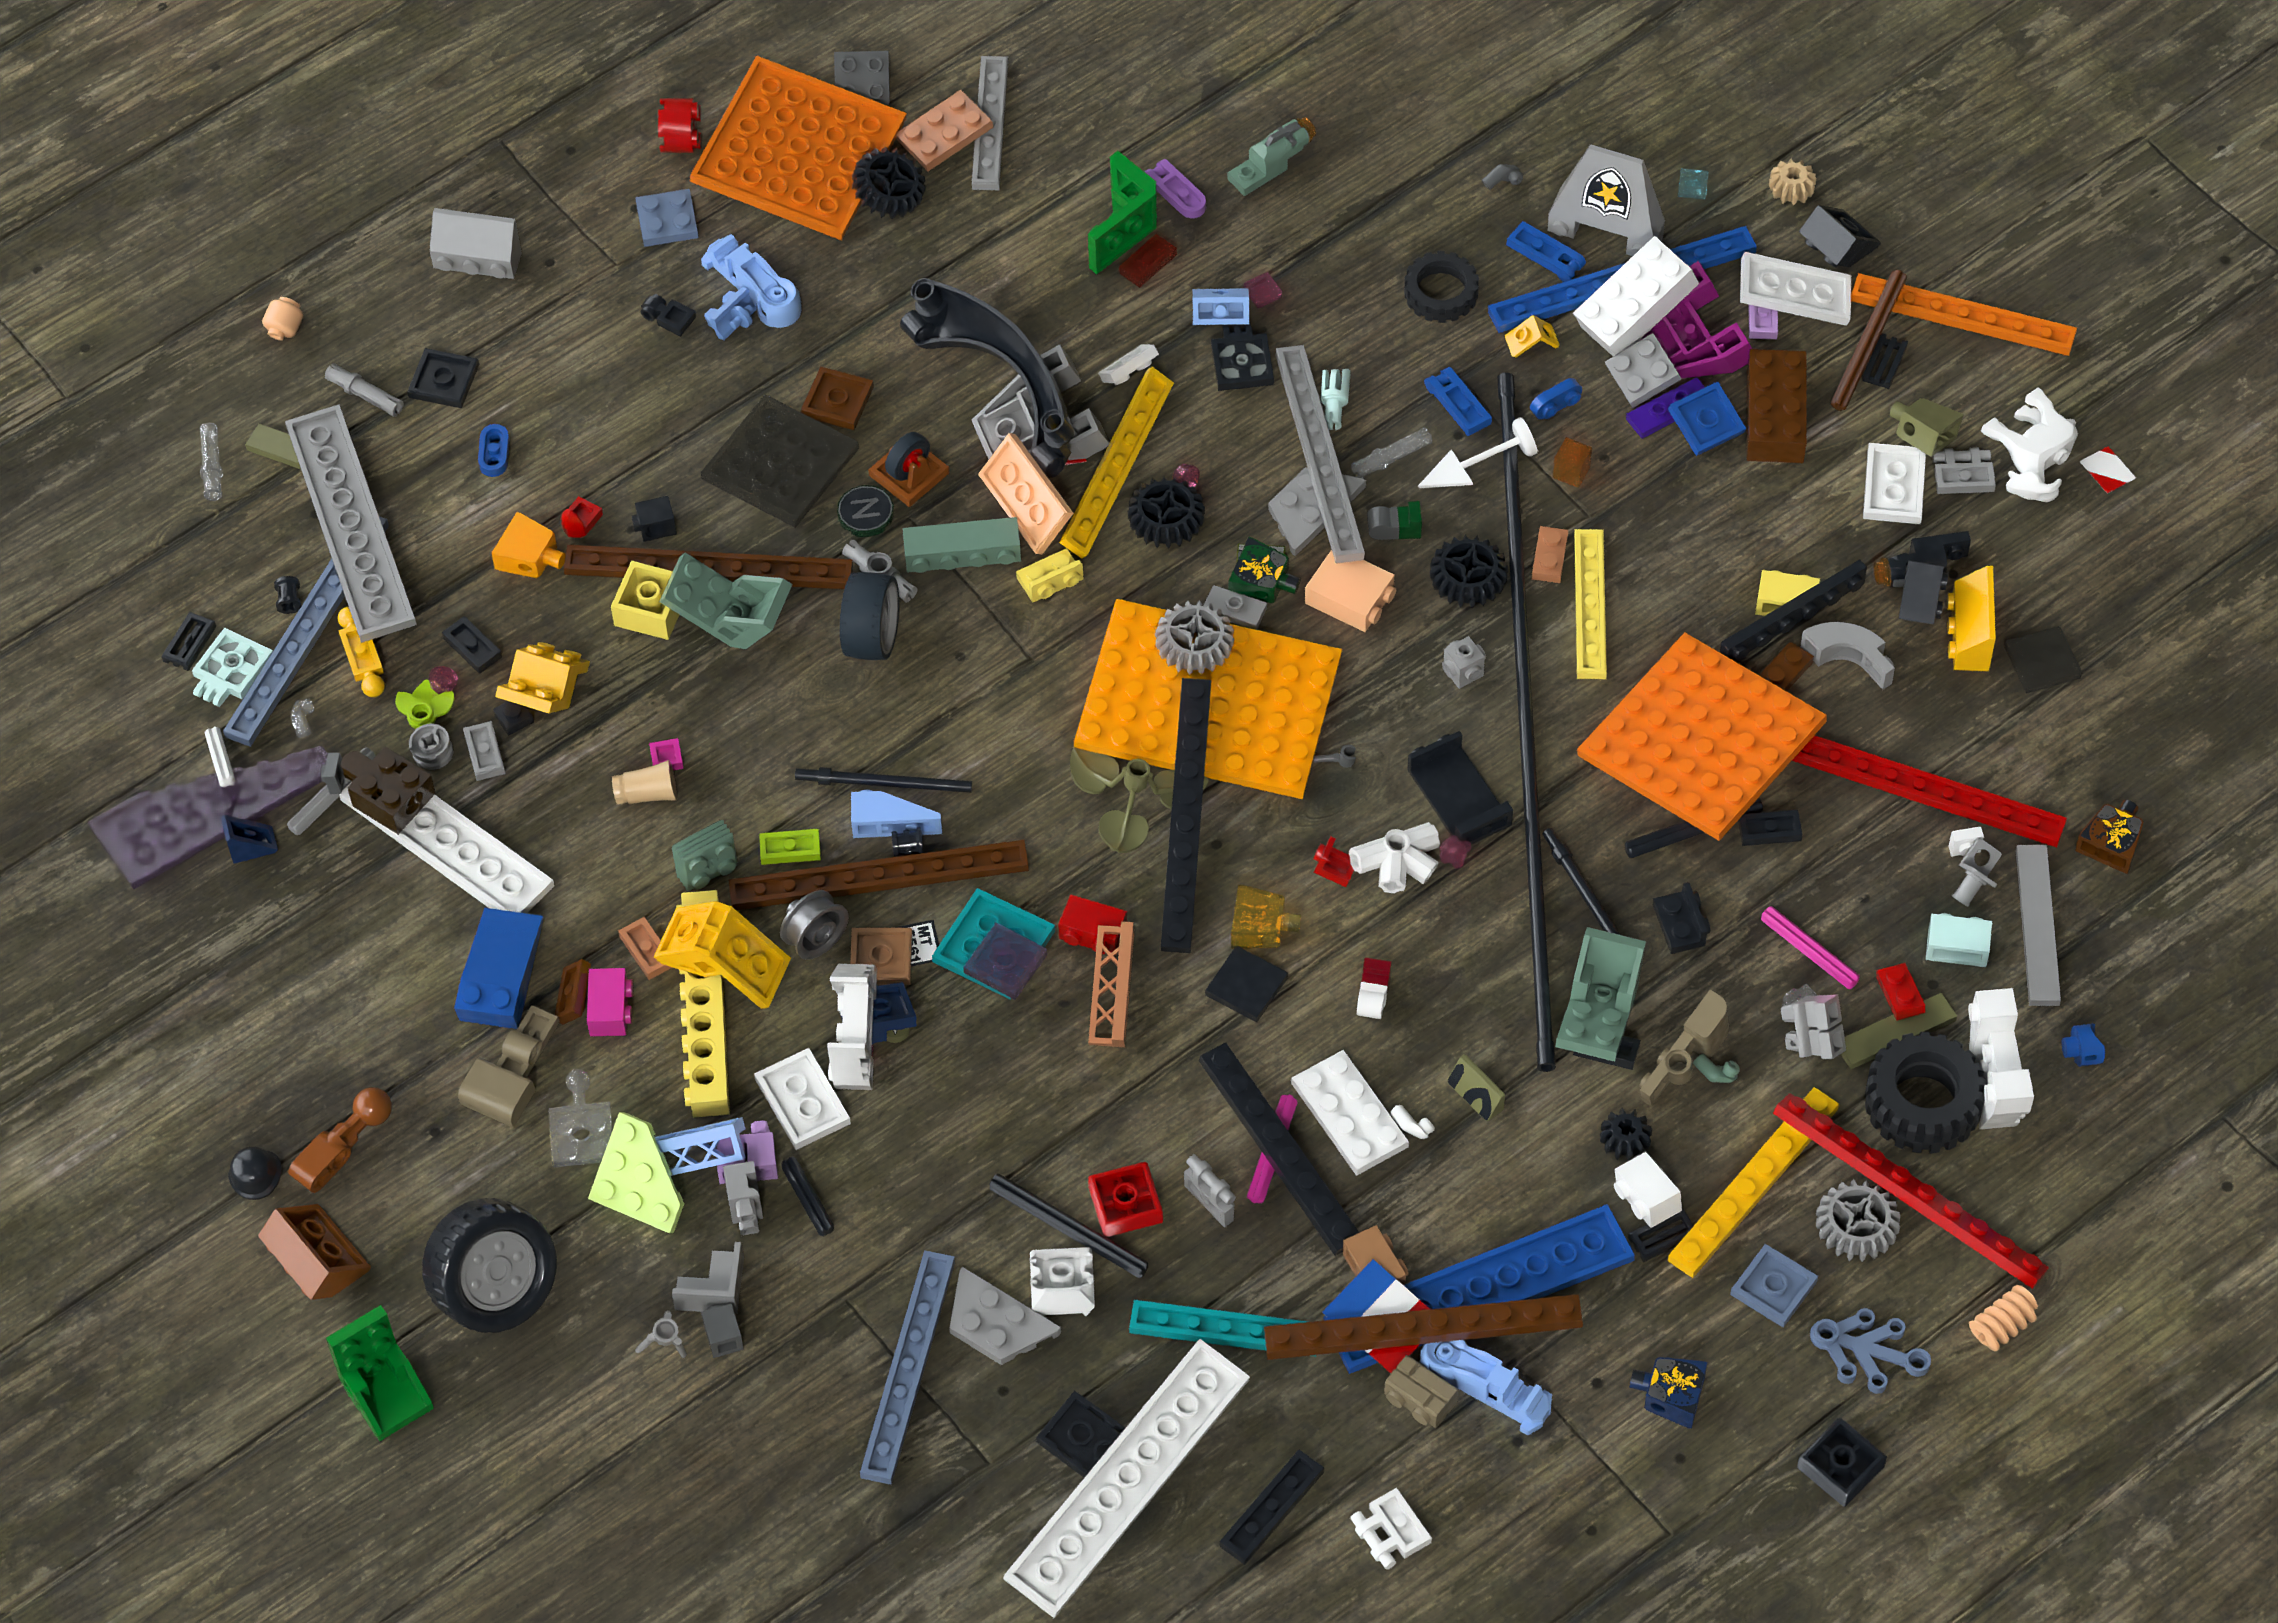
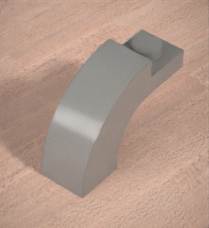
M1845 622L1822 623L1803 631L1801 648L1814 656L1813 661L1818 667L1832 660H1848L1861 666L1882 689L1892 684L1895 668L1891 659L1883 656L1886 642L1872 631Z

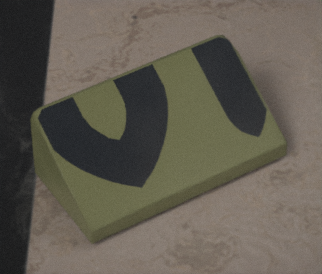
M1463 1054L1449 1075L1447 1082L1485 1121H1490L1504 1110L1505 1093L1469 1057Z

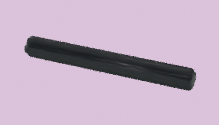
M1760 798L1744 814L1761 813L1763 811V804ZM1683 821L1626 841L1624 848L1627 856L1634 858L1705 832L1687 821Z

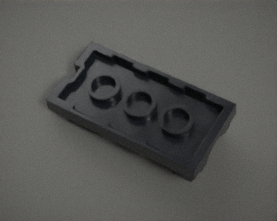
M1074 1390L1039 1433L1035 1442L1085 1478L1120 1436L1118 1432L1122 1433L1125 1427Z

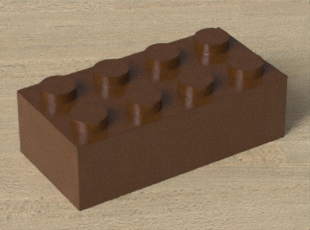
M1750 349L1747 366L1746 461L1804 463L1807 420V351Z

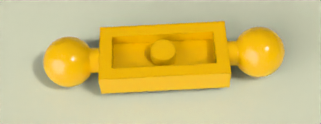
M345 607L338 613V623L344 629L338 631L355 681L363 680L361 688L365 695L368 697H378L383 693L385 683L378 676L384 672L374 642L371 639L361 643L350 609Z

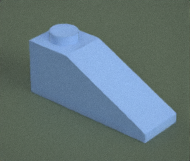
M862 790L860 792H851L853 838L892 836V831H896L898 834L903 833V830L916 832L917 827H920L922 835L942 834L941 814L882 791Z

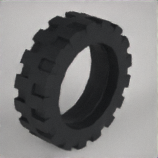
M1437 251V254L1429 252L1424 254L1423 258H1416L1413 266L1410 265L1408 267L1407 275H1405L1404 297L1407 299L1408 307L1410 309L1413 308L1417 316L1420 317L1422 315L1425 317V320L1431 322L1438 320V323H1446V320L1456 321L1459 319V316H1466L1470 308L1473 309L1476 305L1479 277L1478 274L1476 275V269L1473 264L1469 265V260L1465 257L1460 258L1458 254L1450 252V254H1445V251ZM1443 273L1458 278L1465 288L1460 295L1453 299L1436 300L1424 295L1418 285L1424 278L1430 275Z

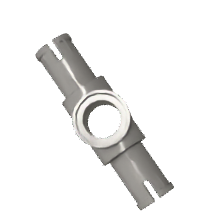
M851 540L849 544L845 545L842 554L849 559H853V562L860 566L861 572L894 576L899 588V597L906 603L910 601V597L914 598L917 593V587L910 584L900 575V572L892 566L891 558L887 554L882 552L870 553L855 540Z

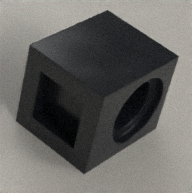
M668 496L635 503L636 515H631L635 532L641 531L643 542L677 535L674 515Z

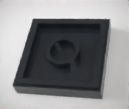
M425 348L407 391L408 397L462 408L479 367V360L477 358Z
M1236 946L1206 988L1205 996L1257 1023L1288 979V972Z

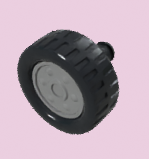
M479 1198L453 1209L439 1222L430 1235L422 1261V1276L425 1289L435 1306L458 1324L481 1333H499L515 1328L527 1321L539 1310L548 1297L557 1270L556 1249L547 1228L523 1208L498 1198Z

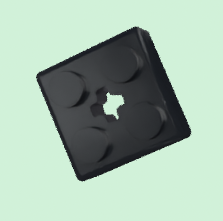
M1838 1418L1799 1456L1797 1468L1842 1506H1847L1885 1467L1887 1456L1842 1418ZM1846 1460L1848 1463L1847 1465H1840L1836 1461L1842 1462Z

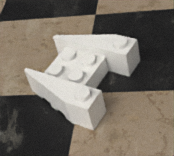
M838 964L830 976L832 990H835L838 995V1011L843 1016L842 1023H837L836 1039L839 1043H828L827 1045L830 1060L828 1079L833 1081L836 1089L873 1090L874 1059L871 1056L873 999L876 1000L877 968L875 965Z
M2013 988L1976 991L1974 1001L1969 1004L1968 1008L1971 1021L1969 1050L1976 1056L1975 1063L1981 1064L1984 1071L1983 1078H1986L1987 1083L1984 1086L1985 1101L1979 1129L2014 1127L2020 1123V1119L2025 1118V1114L2031 1111L2034 1093L2029 1069L2022 1070L2014 1032L2018 1013Z

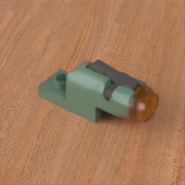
M1304 117L1302 119H1293L1280 126L1266 138L1251 146L1249 149V159L1227 172V179L1244 196L1288 170V159L1300 152L1305 145L1312 142V138L1316 136L1314 125L1308 118Z

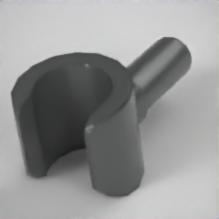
M1344 745L1340 753L1314 755V762L1334 761L1339 762L1342 767L1349 768L1355 763L1356 757L1348 756H1352L1356 748L1353 745Z

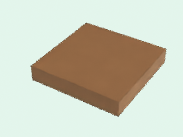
M852 928L850 964L875 965L877 968V985L903 982L904 985H911L912 928Z

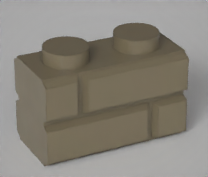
M1407 1355L1386 1379L1384 1394H1386L1387 1400L1395 1407L1401 1408L1404 1406L1411 1411L1413 1418L1420 1424H1430L1437 1428L1457 1404L1459 1390Z

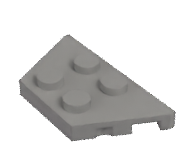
M1305 467L1268 503V509L1273 519L1278 522V529L1282 536H1285L1290 545V551L1294 556L1325 528L1308 468ZM1342 474L1349 501L1351 502L1366 488V480Z
M964 1267L960 1269L950 1322V1334L998 1364L1003 1365L1014 1359L1016 1355L1036 1348L1037 1343L1051 1336L1054 1339L1061 1334V1327Z

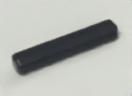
M790 1157L782 1161V1170L818 1234L823 1237L834 1231V1224L797 1159Z

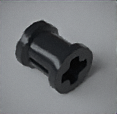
M283 576L275 580L274 589L278 592V600L276 601L278 612L290 614L300 610L302 604L298 598V590L300 588L298 578Z

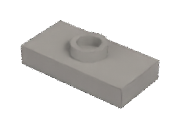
M1213 585L1203 607H1206L1211 603L1213 611L1221 609L1223 617H1228L1231 623L1257 630L1267 610V602Z
M492 721L463 728L476 780L479 781L505 774Z

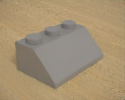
M434 208L430 242L433 268L443 271L465 272L471 275L480 274L495 278L514 279L522 254L515 219Z

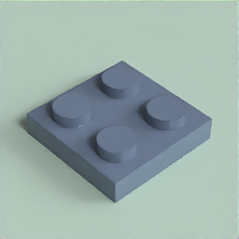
M690 189L635 197L644 247L699 238Z
M1765 1244L1735 1283L1730 1295L1784 1328L1817 1283L1818 1276Z

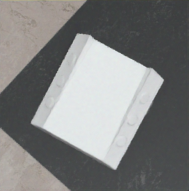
M1085 1247L1032 1250L1030 1252L1032 1310L1043 1317L1045 1315L1083 1313L1087 1316L1095 1307L1092 1249Z

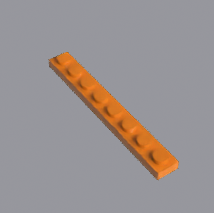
M1858 273L1851 293V301L1876 307L1888 280ZM1908 285L1903 286L1892 312L2067 356L2070 355L2077 331L2076 327Z

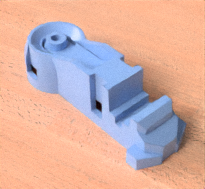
M730 234L709 245L707 252L701 259L702 266L707 270L714 267L738 290L742 286L748 288L750 299L757 306L758 316L764 324L770 327L781 328L787 327L798 320L802 312L798 289L790 280L780 278L767 261L757 252L752 254L746 242L739 247L738 241Z
M1464 1340L1423 1344L1420 1351L1421 1365L1459 1390L1521 1423L1520 1431L1522 1433L1530 1435L1543 1427V1423L1551 1412L1552 1394L1546 1390L1542 1391V1387L1537 1384L1534 1387L1524 1385V1381L1519 1379L1518 1369L1513 1368L1511 1371L1503 1367V1361L1487 1352L1469 1347ZM1489 1393L1496 1396L1497 1401L1489 1397Z

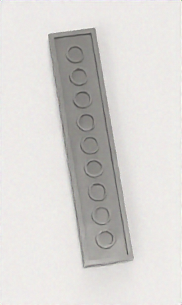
M338 404L285 421L361 643L417 625L340 405Z

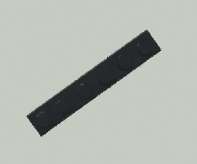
M1861 560L1854 562L1723 640L1720 653L1733 661H1740L1755 648L1766 646L1775 636L1792 630L1795 624L1804 619H1811L1819 610L1827 605L1832 606L1836 604L1847 593L1858 591L1865 583L1867 566Z

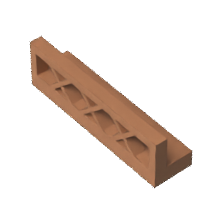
M1121 922V927L1098 925L1089 1045L1125 1047L1135 933L1133 922ZM1104 934L1120 935L1119 947L1112 953L1103 945ZM1103 951L1107 955L1104 960H1102ZM1112 960L1118 967L1117 976L1108 983L1101 975V968ZM1100 980L1105 985L1102 989H1100ZM1109 989L1115 996V1004L1106 1012L1098 1002L1099 997ZM1098 1010L1103 1014L1099 1019H1097ZM1107 1019L1113 1026L1112 1038H1097L1096 1027Z

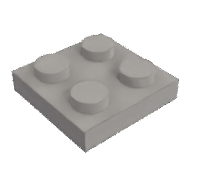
M1653 333L1605 361L1608 370L1632 408L1681 380L1680 375Z

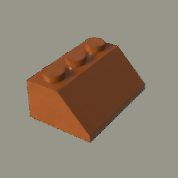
M319 1204L275 1208L258 1235L266 1245L267 1250L277 1258L284 1267L285 1272L301 1287L302 1292L310 1300L335 1296L371 1269V1266Z

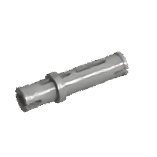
M332 363L327 368L325 379L341 386L349 395L359 396L393 417H396L401 412L404 404L402 400L361 379L362 376L358 373L348 372L335 363Z

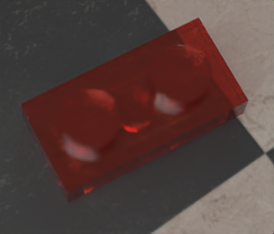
M1155 234L1119 266V274L1140 288L1177 255V248L1158 234Z

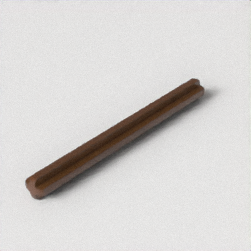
M1897 269L1891 272L1833 396L1831 406L1837 411L1847 409L1907 280V275L1901 270Z

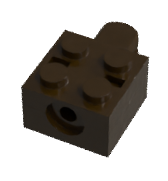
M386 746L373 760L358 751H352L346 754L341 761L344 777L352 782L347 787L352 806L397 835L401 833L436 794L431 774Z

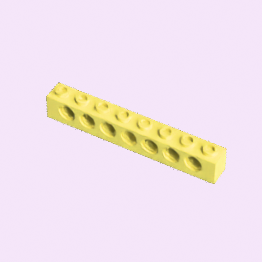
M717 890L681 893L682 905H676V908L712 901L719 902ZM679 969L680 975L685 974V982H680L681 1001L686 1000V1008L681 1009L682 1027H687V1035H682L683 1053H688L689 1060L683 1061L684 1080L689 1079L690 1088H684L685 1106H691L693 1118L730 1115L723 976L716 975L698 979L696 977L700 975ZM701 1001H707V1003L703 1005L697 1004ZM703 1027L709 1028L706 1031H698L700 1028ZM702 1054H710L705 1058L699 1057ZM705 1080L711 1081L708 1084H700L702 1081Z

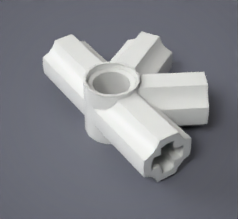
M1429 822L1404 831L1399 829L1390 830L1383 838L1351 848L1349 850L1350 864L1354 871H1357L1359 874L1380 868L1379 887L1384 892L1396 893L1404 891L1406 887V873L1424 884L1431 877L1439 863L1425 853L1439 847L1438 832L1435 826Z

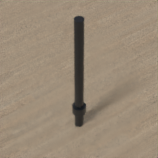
M820 767L819 770L796 768L795 780L816 781L818 785L844 783L972 792V781L841 772L832 771V768Z
M1553 828L1546 829L1542 835L1552 849L1551 855L1557 864L1563 866L1602 929L1606 932L1621 935L1572 860L1573 854L1568 846L1562 844Z

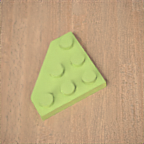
M619 1112L588 1199L665 1232L674 1233L684 1202L680 1192L677 1193L671 1178L672 1173L663 1152H660L656 1143L652 1125L625 1112Z

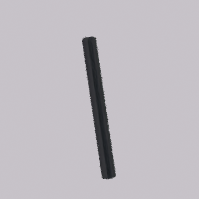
M996 1174L990 1181L991 1191L1080 1244L1090 1247L1092 1251L1138 1278L1143 1277L1148 1269L1147 1261L1000 1174Z

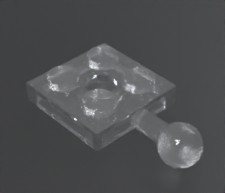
M575 1069L566 1077V1085L573 1092V1106L549 1108L553 1168L601 1163L613 1131L610 1102L586 1104L585 1091L590 1086V1077L586 1071ZM581 1129L590 1132L589 1136L582 1140L573 1137L574 1133Z

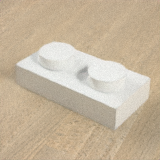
M1141 344L1098 374L1103 383L1119 385L1130 378L1129 374L1136 369L1142 370L1151 365V359L1159 355L1154 345Z

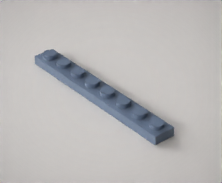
M924 1250L861 1467L860 1477L862 1479L892 1485L955 1265L954 1256Z

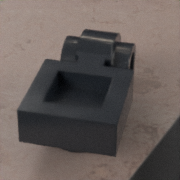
M658 294L648 296L641 305L640 313L648 321L656 319L658 326L680 337L696 318L695 310L673 299L667 305L665 299Z

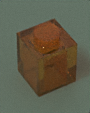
M1566 437L1554 458L1553 478L1579 488L1591 467L1592 447Z

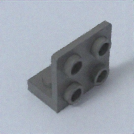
M889 51L834 52L835 86L888 106L890 104L889 66H891Z

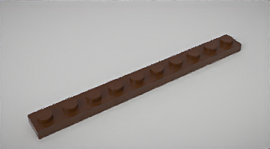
M567 545L564 562L565 575L624 578L631 561L673 571L679 557L683 553H687L731 582H734L742 575L783 578L793 584L792 587L845 589L846 582L853 572V559Z
M1025 840L728 880L731 905L735 910L791 903L817 890H824L832 897L1025 872L1029 871Z
M1579 1294L1265 1326L1264 1331L1267 1360L1583 1328Z

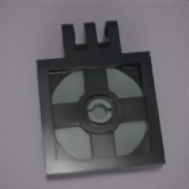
M1251 322L1244 324L1245 331L1243 332L1240 330V324H1233L1234 333H1230L1228 324L1222 325L1224 338L1211 339L1218 391L1274 385L1267 333L1253 335Z

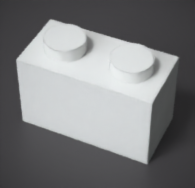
M1646 1152L1615 1168L1616 1182L1614 1183L1616 1193L1621 1199L1626 1198L1631 1204L1635 1216L1640 1220L1644 1219L1650 1228L1682 1211L1681 1192Z

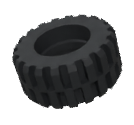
M1920 1032L1919 1036L1908 1033L1902 1035L1901 1041L1897 1038L1887 1043L1886 1049L1882 1048L1875 1056V1061L1871 1063L1865 1089L1866 1113L1871 1115V1124L1875 1129L1881 1128L1880 1135L1887 1141L1893 1139L1895 1141L1894 1146L1904 1149L1905 1146L1913 1148L1912 1152L1921 1153L1922 1150H1929L1930 1154L1939 1153L1942 1147L1945 1150L1956 1147L1957 1141L1964 1142L1970 1137V1132L1975 1130L1979 1122L1985 1100L1984 1086L1986 1085L1981 1064L1975 1063L1976 1056L1970 1050L1966 1052L1963 1050L1962 1043L1957 1040L1951 1042L1947 1040L1946 1035L1939 1033L1938 1037L1930 1036V1032ZM1927 1077L1943 1084L1950 1091L1953 1100L1942 1107L1922 1108L1908 1102L1900 1094L1897 1086L1910 1078Z

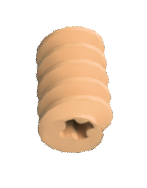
M2016 1285L2012 1288L2011 1292L2005 1293L2002 1299L1996 1300L1993 1306L1987 1307L1983 1313L1978 1314L1974 1320L1969 1321V1327L1974 1336L1983 1345L1993 1351H1998L2000 1349L1998 1341L2002 1344H2007L2009 1342L2008 1335L2012 1337L2018 1335L2017 1327L2024 1330L2028 1325L2026 1320L2031 1323L2036 1321L2037 1317L2034 1310L2038 1308L2037 1302L2026 1288Z

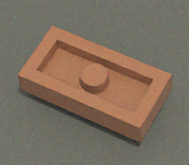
M1540 526L1532 580L1560 583L1568 530Z
M645 917L618 930L619 937L648 980L673 968L661 964L654 958L661 940Z

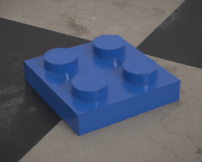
M1719 382L1684 397L1668 407L1670 414L1696 456L1746 431L1745 425Z

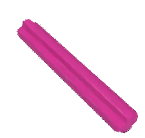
M1772 906L1764 910L1761 920L1843 986L1847 989H1852L1859 982V974Z
M1282 1095L1275 1111L1287 1130H1289L1297 1106V1100L1292 1095ZM1261 1152L1247 1193V1198L1255 1204H1262L1265 1201L1275 1171L1263 1152Z

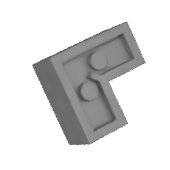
M735 1242L734 1252L712 1251L709 1278H677V1286L672 1290L675 1310L702 1312L717 1304L727 1305L731 1303L734 1314H737L744 1264L741 1242Z

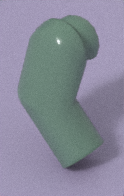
M1705 1054L1699 1055L1693 1062V1065L1711 1082L1731 1083L1737 1079V1074L1740 1072L1739 1065L1736 1062L1729 1061L1724 1066H1716Z

